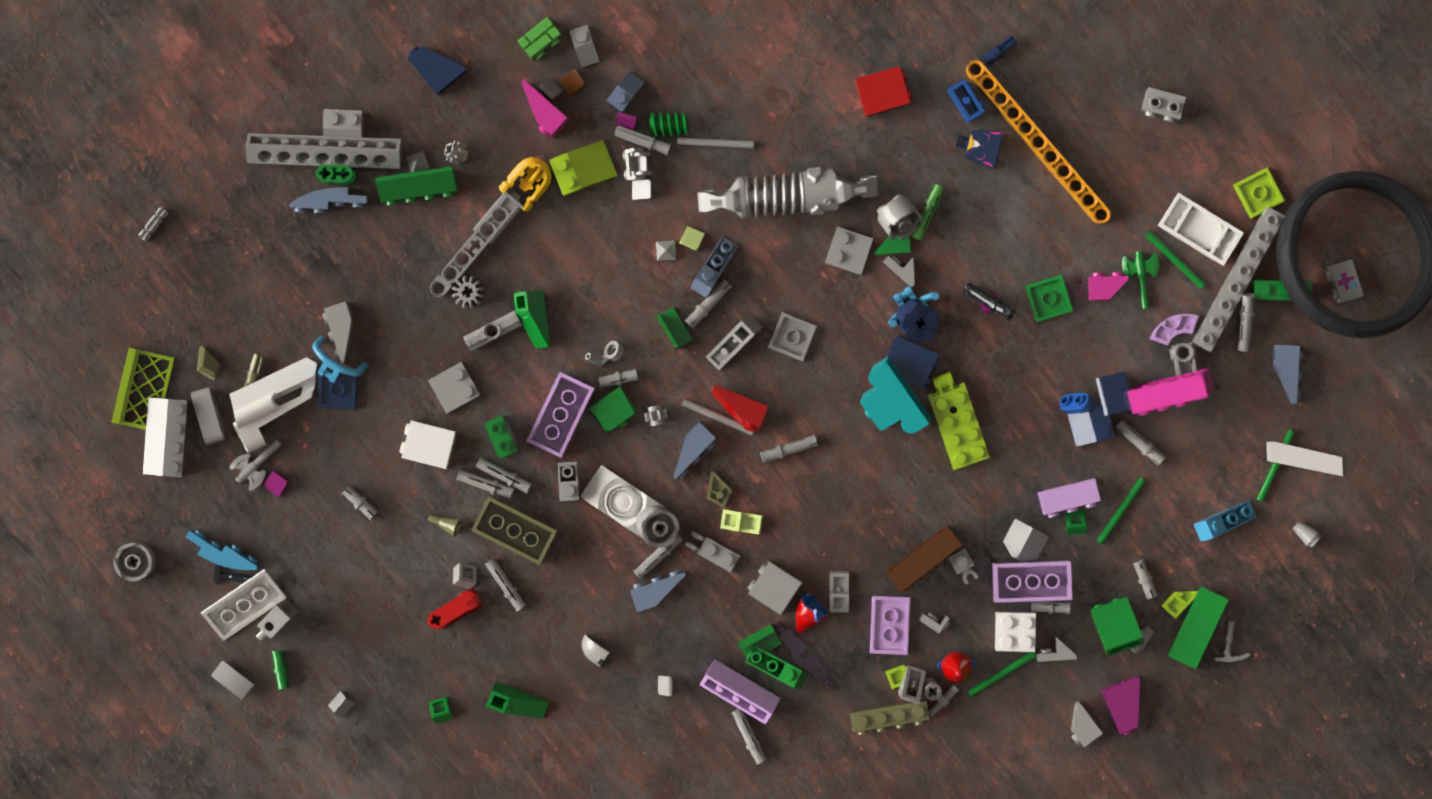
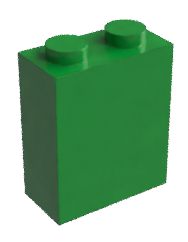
M1118 597L1108 604H1098L1093 609H1090L1093 622L1107 657L1144 644L1142 633L1127 597Z

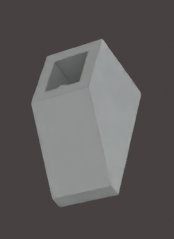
M577 462L558 463L560 501L580 500Z

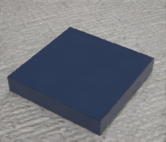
M340 373L336 382L332 383L326 376L319 375L318 408L357 409L358 376Z

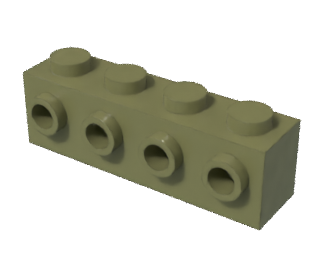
M921 699L919 704L908 701L850 711L853 732H857L858 735L867 734L871 729H876L877 732L888 730L889 726L904 728L907 727V723L913 722L914 725L926 724L925 720H930L926 699Z

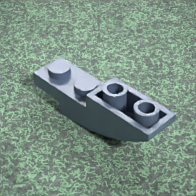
M334 187L317 190L301 196L291 202L289 207L294 209V212L306 213V209L314 210L313 213L325 214V210H330V203H333L335 207H344L346 203L352 204V207L364 208V204L369 205V197L350 195L349 187Z

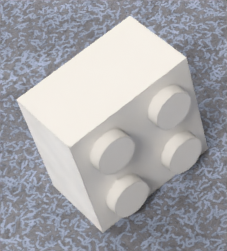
M996 611L995 650L1035 652L1036 613Z

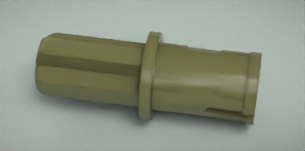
M253 355L250 369L247 370L248 375L244 387L258 381L259 376L262 375L260 371L264 361L263 355Z

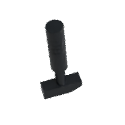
M215 565L213 579L215 584L219 585L220 578L246 582L253 576L221 573L222 566Z

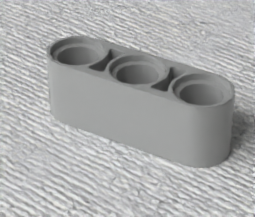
M207 387L191 392L192 402L205 444L210 445L226 440L211 388Z

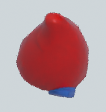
M809 593L804 594L796 609V630L799 634L821 623L828 616L826 608L815 600L816 597Z
M955 651L949 653L943 660L938 662L936 667L943 672L949 681L961 683L967 680L972 669L978 663L976 660L969 658L965 653Z

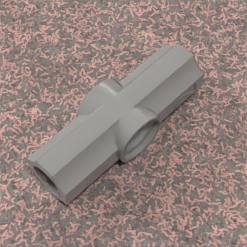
M512 311L463 338L472 352L522 326L516 312ZM496 326L498 330L497 335L489 336L488 328Z

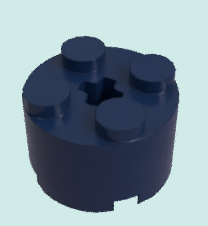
M915 298L908 300L907 303L898 308L896 322L901 332L910 340L923 342L934 338L939 327V315L924 300Z

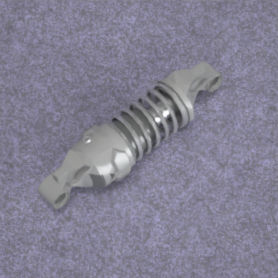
M820 167L808 168L807 171L800 172L798 176L794 172L792 176H787L784 173L780 179L774 174L771 182L769 177L765 175L764 188H761L760 179L756 175L754 189H752L751 180L747 176L744 178L738 177L731 188L721 195L714 193V190L697 192L699 212L714 211L717 208L723 207L734 211L742 219L750 217L749 205H751L755 218L758 216V204L761 206L763 216L767 215L768 203H770L771 213L774 216L777 210H780L783 215L786 211L794 214L795 210H799L801 213L821 215L825 211L838 210L843 202L856 195L862 197L879 196L877 176H863L854 183L846 180L835 169L822 170Z

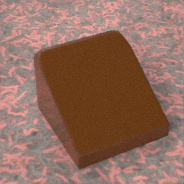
M576 68L560 79L570 96L586 86Z

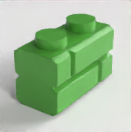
M546 17L517 42L532 60L535 58L539 60L546 54L545 50L550 46L554 48L561 42L560 38L562 35Z

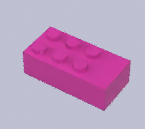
M1209 368L1138 384L1133 386L1127 393L1133 414L1139 413L1141 416L1151 413L1154 409L1163 411L1169 409L1174 404L1177 407L1187 405L1192 400L1208 397L1214 391V386Z

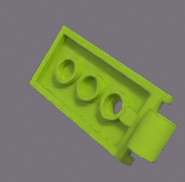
M950 372L933 377L932 382L936 393L928 394V398L953 470L990 458L965 383L962 382L955 386ZM952 406L957 408L955 413L950 412Z

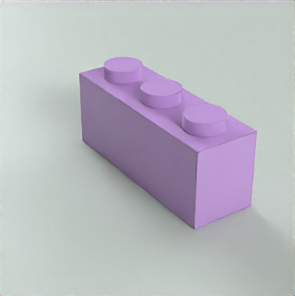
M1095 478L1037 492L1043 515L1048 514V518L1060 515L1059 511L1066 510L1067 513L1077 511L1078 507L1083 505L1086 508L1097 506L1096 502L1101 501Z

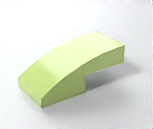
M723 509L720 528L760 535L763 515Z

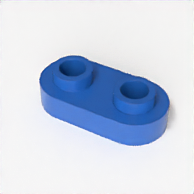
M1070 393L1063 396L1060 400V409L1067 414L1086 413L1093 405L1092 397L1086 393Z

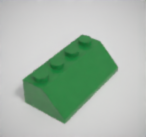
M453 167L375 178L381 203H386V206L397 205V201L405 200V203L417 202L416 198L423 197L424 200H433L436 195H443V198L453 197L454 193L458 192L456 172Z

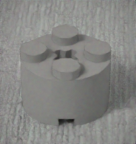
M902 194L896 195L892 201L880 206L877 210L878 222L892 240L898 237L900 240L909 237L918 229V222H922V215L910 199Z
M653 505L645 508L636 517V528L640 537L649 545L663 548L675 541L679 531V522L663 506Z
M141 542L128 543L118 549L113 561L114 569L125 580L139 581L147 578L154 571L156 557L153 550L147 544ZM138 559V562L132 565L131 561Z

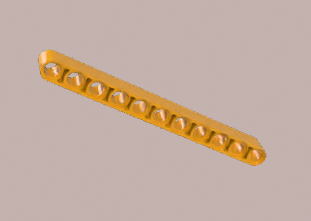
M977 60L970 62L966 68V74L1092 221L1096 224L1107 222L1110 219V211L983 63ZM972 65H977L980 68L978 75L971 73L970 67ZM983 81H992L993 87L991 89H985L983 87ZM1002 94L1005 97V103H997L995 96ZM1012 108L1017 110V118H1010L1008 110ZM1021 124H1029L1030 132L1023 133L1020 129ZM1037 137L1042 139V147H1035L1033 139ZM1047 152L1054 153V162H1048L1046 160L1045 156ZM1059 167L1067 168L1068 175L1066 177L1059 175ZM1072 181L1080 183L1079 191L1072 190ZM1087 195L1093 199L1091 206H1087L1083 202L1084 197ZM1098 210L1105 212L1106 217L1104 220L1097 219L1096 212Z

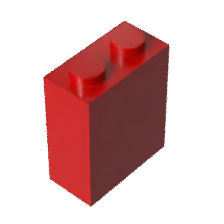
M900 66L855 79L865 117L910 105V100L913 99L910 88L906 89L905 81H907L905 70H901Z

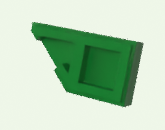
M910 236L902 240L899 237L895 238V240L888 237L875 251V255L911 253Z

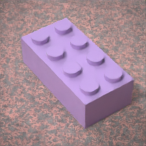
M559 372L527 442L562 458L595 388Z
M1071 561L992 563L993 601L995 603L1072 600Z

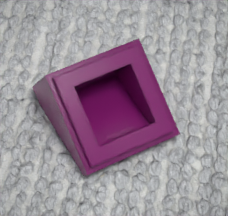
M618 112L615 126L616 128L617 126H622L634 131L637 117Z
M273 470L263 486L279 497L290 481Z

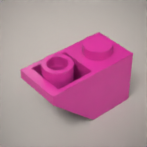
M1123 272L1112 273V276H1104V273H1092V277H1088V301L1109 300L1128 281V276H1123Z

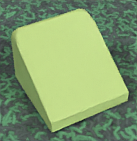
M687 226L680 244L697 251L705 233Z

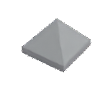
M424 151L405 157L411 173L430 169Z
M656 241L657 261L676 260L675 241Z

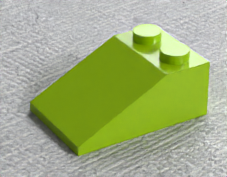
M603 140L549 160L564 197L618 176Z

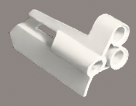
M306 357L230 394L236 420L233 422V426L248 453L266 445L259 430L261 426L312 398L316 384V362ZM302 387L301 396L280 406L274 402L275 399Z

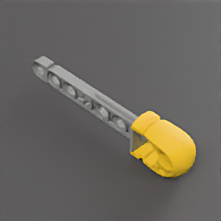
M535 157L524 159L508 175L507 181L502 182L499 189L503 194L473 228L475 232L444 267L442 274H439L431 283L430 291L434 296L441 297L445 295L452 287L451 283L458 280L488 243L492 244L516 214L521 209L528 212L533 207V202H537L544 194L552 179L551 169L546 162ZM529 166V169L526 171L528 175L525 179L520 178L521 183L519 187L526 192L527 190H533L532 184L535 181L539 182L542 178L543 181L541 184L537 183L535 185L536 190L522 204L519 201L520 196L515 192L510 194L507 189L514 185V181L518 176H524V170ZM497 210L505 211V219L497 220L495 212ZM486 224L492 225L494 229L490 235H486L482 231L483 226ZM478 239L481 247L479 249L475 247L472 251L475 255L472 256L464 248L470 249L472 247L471 241H477ZM462 253L467 254L469 257V261L466 264H461L458 261V256ZM449 268L456 270L457 275L453 279L447 278L445 274ZM442 283L444 291L436 293L433 290L434 284Z

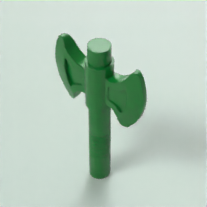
M1143 251L1135 252V262L1129 261L1125 256L1123 257L1122 269L1130 281L1133 279V275L1137 273L1142 309H1148L1150 307L1146 272H1149L1154 278L1159 270V259L1157 254L1153 253L1151 258L1145 261Z

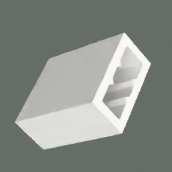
M413 420L410 421V424L407 423L404 434L407 435L406 441L402 442L399 452L402 453L401 458L448 469L457 431Z

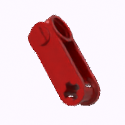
M470 588L461 593L457 598L433 611L428 616V624L434 629H444L467 614L476 611L484 604L475 588ZM436 617H440V618H441V619L439 620L440 624L434 623V622L437 621Z

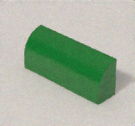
M1200 586L1168 656L1197 669L1229 599Z

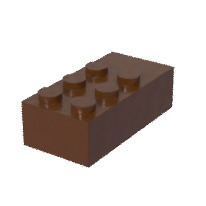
M945 525L885 573L900 592L903 590L908 592L915 586L913 583L916 580L920 579L922 581L930 575V569L933 567L937 569L945 563L944 559L962 546V544L949 527Z

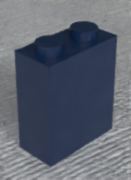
M897 335L887 354L906 382L923 390L924 386L928 388L932 379L929 375L932 369L936 370L940 362L937 359L939 354Z

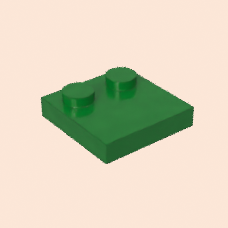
M1062 274L1025 286L1036 322L1073 311Z

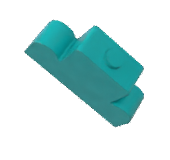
M889 356L872 366L869 382L874 387L863 393L860 400L868 419L873 420L881 431L899 420H902L901 427L907 433H915L929 425L932 417Z

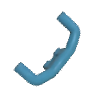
M909 286L900 294L897 293L893 296L899 307L904 305V299L908 297L910 299L916 298ZM930 292L916 299L929 302L931 300H938L939 294ZM896 313L888 320V324L891 327L897 325Z
M320 336L313 343V351L323 362L318 374L326 376L332 383L336 382L340 373L357 377L362 375L368 368L365 362H362L357 369L345 367L327 356L321 349V346L326 341L324 336Z

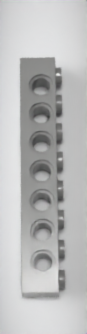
M248 133L245 144L247 163L346 165L349 167L400 169L402 161L401 139Z
M1269 207L1264 209L1191 343L1207 352L1212 351L1285 217L1284 215Z

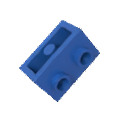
M963 79L949 88L947 93L968 124L985 112V106L980 98L977 99L973 93L975 90L971 83Z

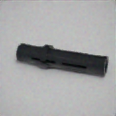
M968 283L965 286L968 290L964 289L963 293L990 308L991 312L998 313L1007 320H1011L1014 317L1011 313L1015 314V309L1005 305L1003 300L992 297L972 283Z

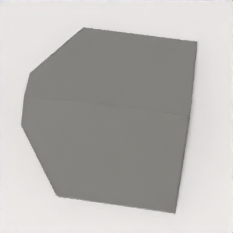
M1014 519L1003 543L1010 555L1021 562L1037 560L1049 536Z

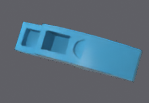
M197 529L196 531H189L186 535L187 539L201 547L197 554L210 562L237 570H257L260 567L257 564V559L251 555L246 557L241 553L242 549L234 544L232 546L226 545L222 550V545L214 540L208 541L205 539L206 535Z

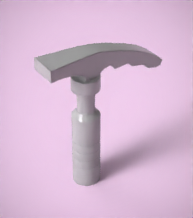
M1227 621L1226 647L1223 651L1225 655L1223 657H1213L1214 661L1233 662L1250 656V653L1230 656L1235 621Z

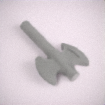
M276 439L251 463H249L251 454L237 457L230 465L232 470H241L235 480L241 484L249 479V490L252 491L258 488L265 478L266 471L257 472L256 470L282 444Z

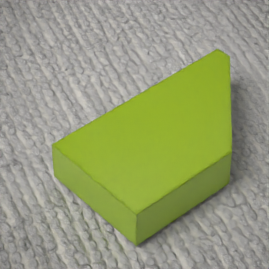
M1198 591L1173 592L1161 606L1176 619L1192 603Z
M900 665L885 671L892 689L900 687L907 668L906 665Z

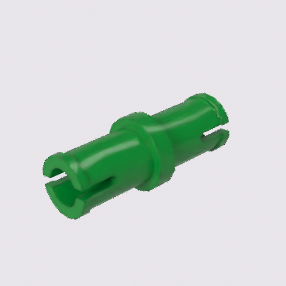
M284 650L271 652L275 668L273 673L276 674L278 690L290 688Z

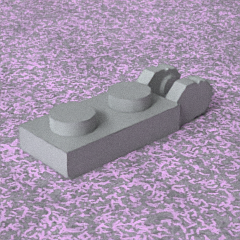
M694 531L691 532L690 535L695 539L703 541L701 548H698L695 544L686 541L685 546L698 552V555L729 572L732 571L740 555L708 537L705 538Z

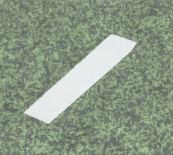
M1274 441L1266 442L1267 461L1343 476L1342 457Z

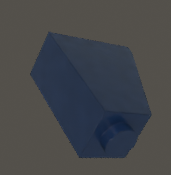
M417 46L409 52L408 60L437 95H440L468 72L464 66L423 46L420 48Z

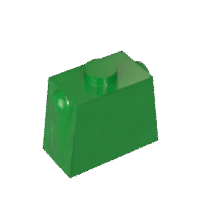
M621 386L589 408L606 432L613 430L617 426L620 429L629 423L627 419L637 411Z

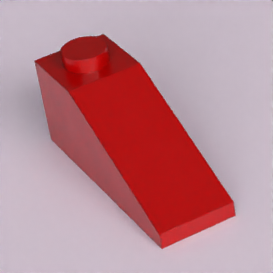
M714 385L711 394L741 426H744L745 430L758 432L768 406Z

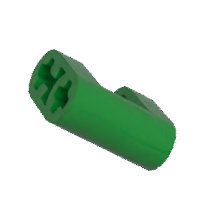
M321 165L316 171L317 178L329 185H352L357 180L355 170L346 165ZM330 172V175L325 178L324 174ZM337 172H340L339 174H341V175H345V174H347V172H349L350 175H349V176H346V179H345V178H343L342 176H338V173H337Z

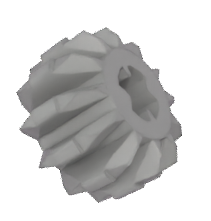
M464 276L463 284L459 280L456 281L459 288L452 287V290L458 291V293L452 294V297H459L455 302L456 304H460L463 301L462 308H466L468 302L470 308H474L473 301L479 305L480 301L477 297L484 298V295L478 294L479 291L484 290V287L477 288L481 283L479 280L473 284L474 277L471 276L468 282L466 276ZM467 287H469L470 290H473V293L470 294L469 298H467V295L464 296L463 292L466 291Z

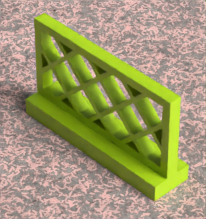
M129 347L112 423L146 430V425L142 419L147 414L140 417L135 407L143 402L148 407L146 401L148 397L157 395L160 398L158 393L162 390L161 398H165L174 362L173 357ZM139 354L147 355L152 363L141 368L138 363ZM161 359L170 361L168 369L162 373L155 364ZM138 365L140 370L135 373L136 367ZM154 365L159 374L149 380L143 370ZM142 372L147 382L137 387L134 382V376ZM167 372L166 379H165L162 374H164V373ZM161 376L164 381V387L156 391L151 381ZM149 383L155 393L144 398L139 389ZM133 384L135 386V389L131 391ZM137 390L143 400L133 406L129 396ZM133 409L138 419L134 422L124 421L126 412ZM140 420L143 425L136 424V422Z

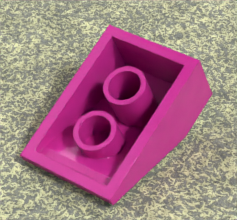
M523 79L521 83L536 121L540 125L538 129L547 138L550 135L554 138L569 120Z

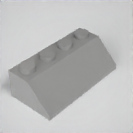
M148 397L143 474L182 477L187 400Z

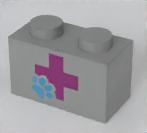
M1352 259L1327 267L1326 277L1328 282H1332L1333 289L1331 292L1334 300H1337L1338 303H1343L1364 296Z

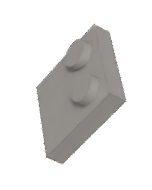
M837 227L825 263L861 275L873 238Z
M462 362L428 380L446 414L480 396Z

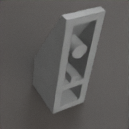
M748 314L706 358L720 370L762 326Z

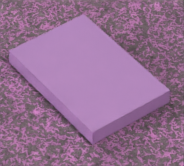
M872 596L870 653L908 655L911 597Z

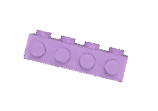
M715 659L700 683V686L764 724L767 723L781 699Z

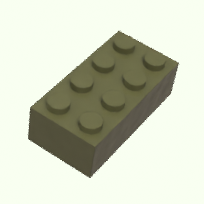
M488 496L471 530L538 565L542 564L558 532L557 529L492 496Z

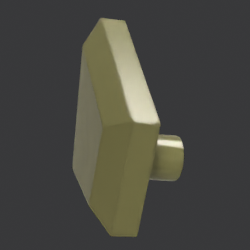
M201 345L199 348L197 371L214 381L222 364Z
M711 471L707 499L724 508L732 490L714 471Z

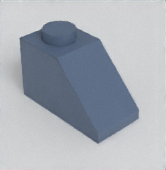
M629 71L606 100L607 103L624 113L645 82Z

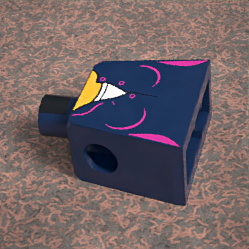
M971 130L969 138L958 135L956 147L966 149L965 158L989 169H994L1003 132Z

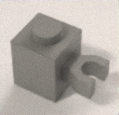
M964 547L947 556L956 574L962 572L965 585L969 583L966 579L968 574H972L974 579L978 578L977 574L970 569V567L974 566V563Z

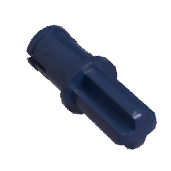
M1009 36L999 45H994V48L982 56L981 59L989 67L999 58L1005 57L1004 54L1015 47L1017 41L1013 36Z

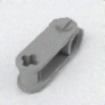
M1191 342L1178 343L1173 345L1172 349H1169L1171 360L1174 362L1176 376L1197 371L1195 345H1192ZM1182 347L1187 349V355L1184 358H1181L1178 354L1179 349Z

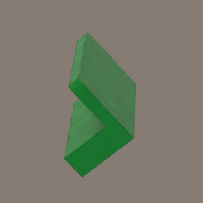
M674 307L656 316L676 350L693 340Z
M772 624L738 642L746 658L753 645L769 652L782 644Z

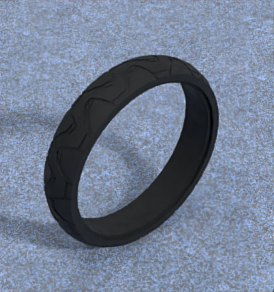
M1348 171L1346 173H1336L1318 180L1305 189L1293 202L1279 230L1277 264L1288 296L1300 312L1310 321L1337 335L1371 338L1383 336L1402 328L1425 308L1432 297L1431 214L1411 190L1394 179L1381 174ZM1355 188L1377 193L1394 203L1405 214L1416 232L1421 251V269L1417 285L1404 306L1386 319L1357 321L1340 316L1316 299L1302 277L1297 259V239L1300 226L1312 205L1328 192Z

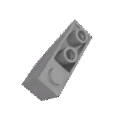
M348 302L324 308L325 313L322 314L325 324H329L331 330L328 332L331 343L334 342L336 350H334L335 357L342 364L347 361L354 322Z

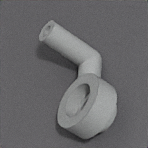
M611 341L606 345L604 355L601 358L587 353L585 359L602 367L609 360H619L623 355L624 348L619 342Z

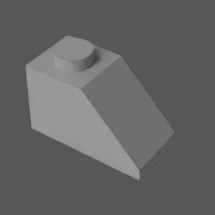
M1077 701L1074 705L1071 731L1074 735L1071 737L1077 745L1082 744L1083 747H1086L1103 733L1080 702Z

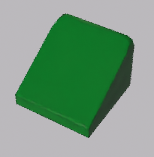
M1085 510L1069 513L1066 511L1067 535L1086 534Z
M447 696L428 702L435 724L453 719Z

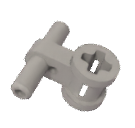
M925 678L922 692L927 699L937 700L928 710V713L933 717L942 707L945 708L950 703L949 700L959 689L953 685L943 695L940 686L933 678Z

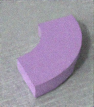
M1194 314L1171 316L1154 329L1150 340L1168 346L1171 340L1179 334H1193L1199 316Z

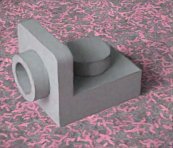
M923 613L919 619L937 633H940L941 630L945 632L950 625L948 621L950 617L947 615L944 616L940 623H937L939 619L930 613L928 615Z

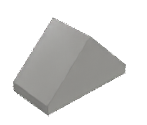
M910 665L907 666L898 690L901 699L916 704L920 703L926 674L925 670Z

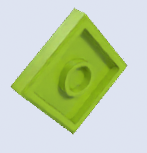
M1268 167L1233 185L1250 219L1261 214L1266 207L1273 208L1285 202Z

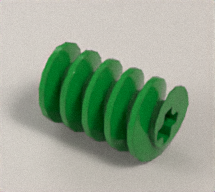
M651 112L650 136L652 131L656 137H658L660 131L663 137L666 136L667 131H669L671 137L674 136L675 131H677L678 136H681L683 131L688 136V117H686L684 112H682L681 117H678L677 112H674L673 118H671L669 112H667L665 118H663L662 113L659 112L656 118L654 112Z

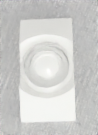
M1177 193L1158 224L1160 228L1223 266L1244 234L1180 193Z
M603 465L599 467L580 496L638 536L640 535L636 528V517L649 506L661 505Z

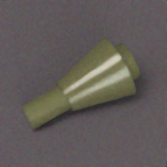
M432 514L428 517L429 522L437 524L453 537L457 534L460 535L462 532L463 524L461 519L440 518Z

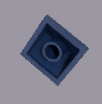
M1125 372L1096 378L1105 416L1132 410L1127 393L1129 387Z

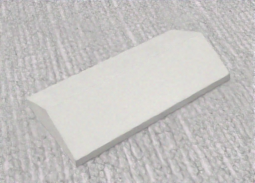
M263 569L202 611L201 614L224 641L286 599V596L275 579Z

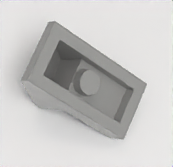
M585 25L570 30L569 32L581 67L600 62L588 26Z
M888 256L883 261L911 288L914 286V258L904 268L900 266L902 263L894 256L892 258Z
M1055 636L1054 652H1052V648L1040 649L1041 652L1036 653V660L1038 662L1077 659V656Z

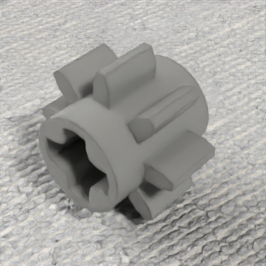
M456 140L453 143L447 144L444 150V154L447 156L446 161L458 165L459 162L463 163L468 157V151L465 149L467 145Z
M662 405L647 407L648 412L644 413L646 422L650 421L651 426L665 424L664 419L668 418L667 409L662 410Z

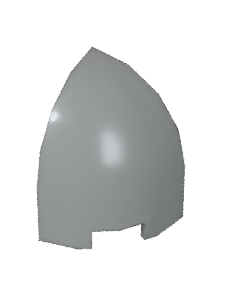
M586 634L584 635L582 640L584 655L600 667L610 651Z

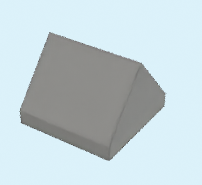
M340 691L328 706L335 714L343 718L355 702Z

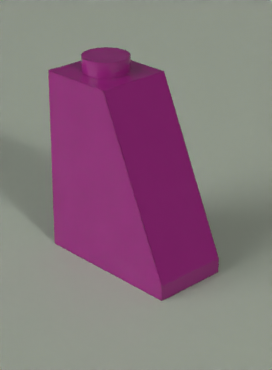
M1138 676L1101 689L1119 734L1123 733L1124 736L1135 732L1134 729L1138 727L1140 679Z

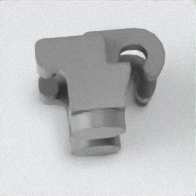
M630 148L623 151L622 157L626 161L625 180H643L645 176L652 175V171H648L647 157L650 156V152H643V148Z

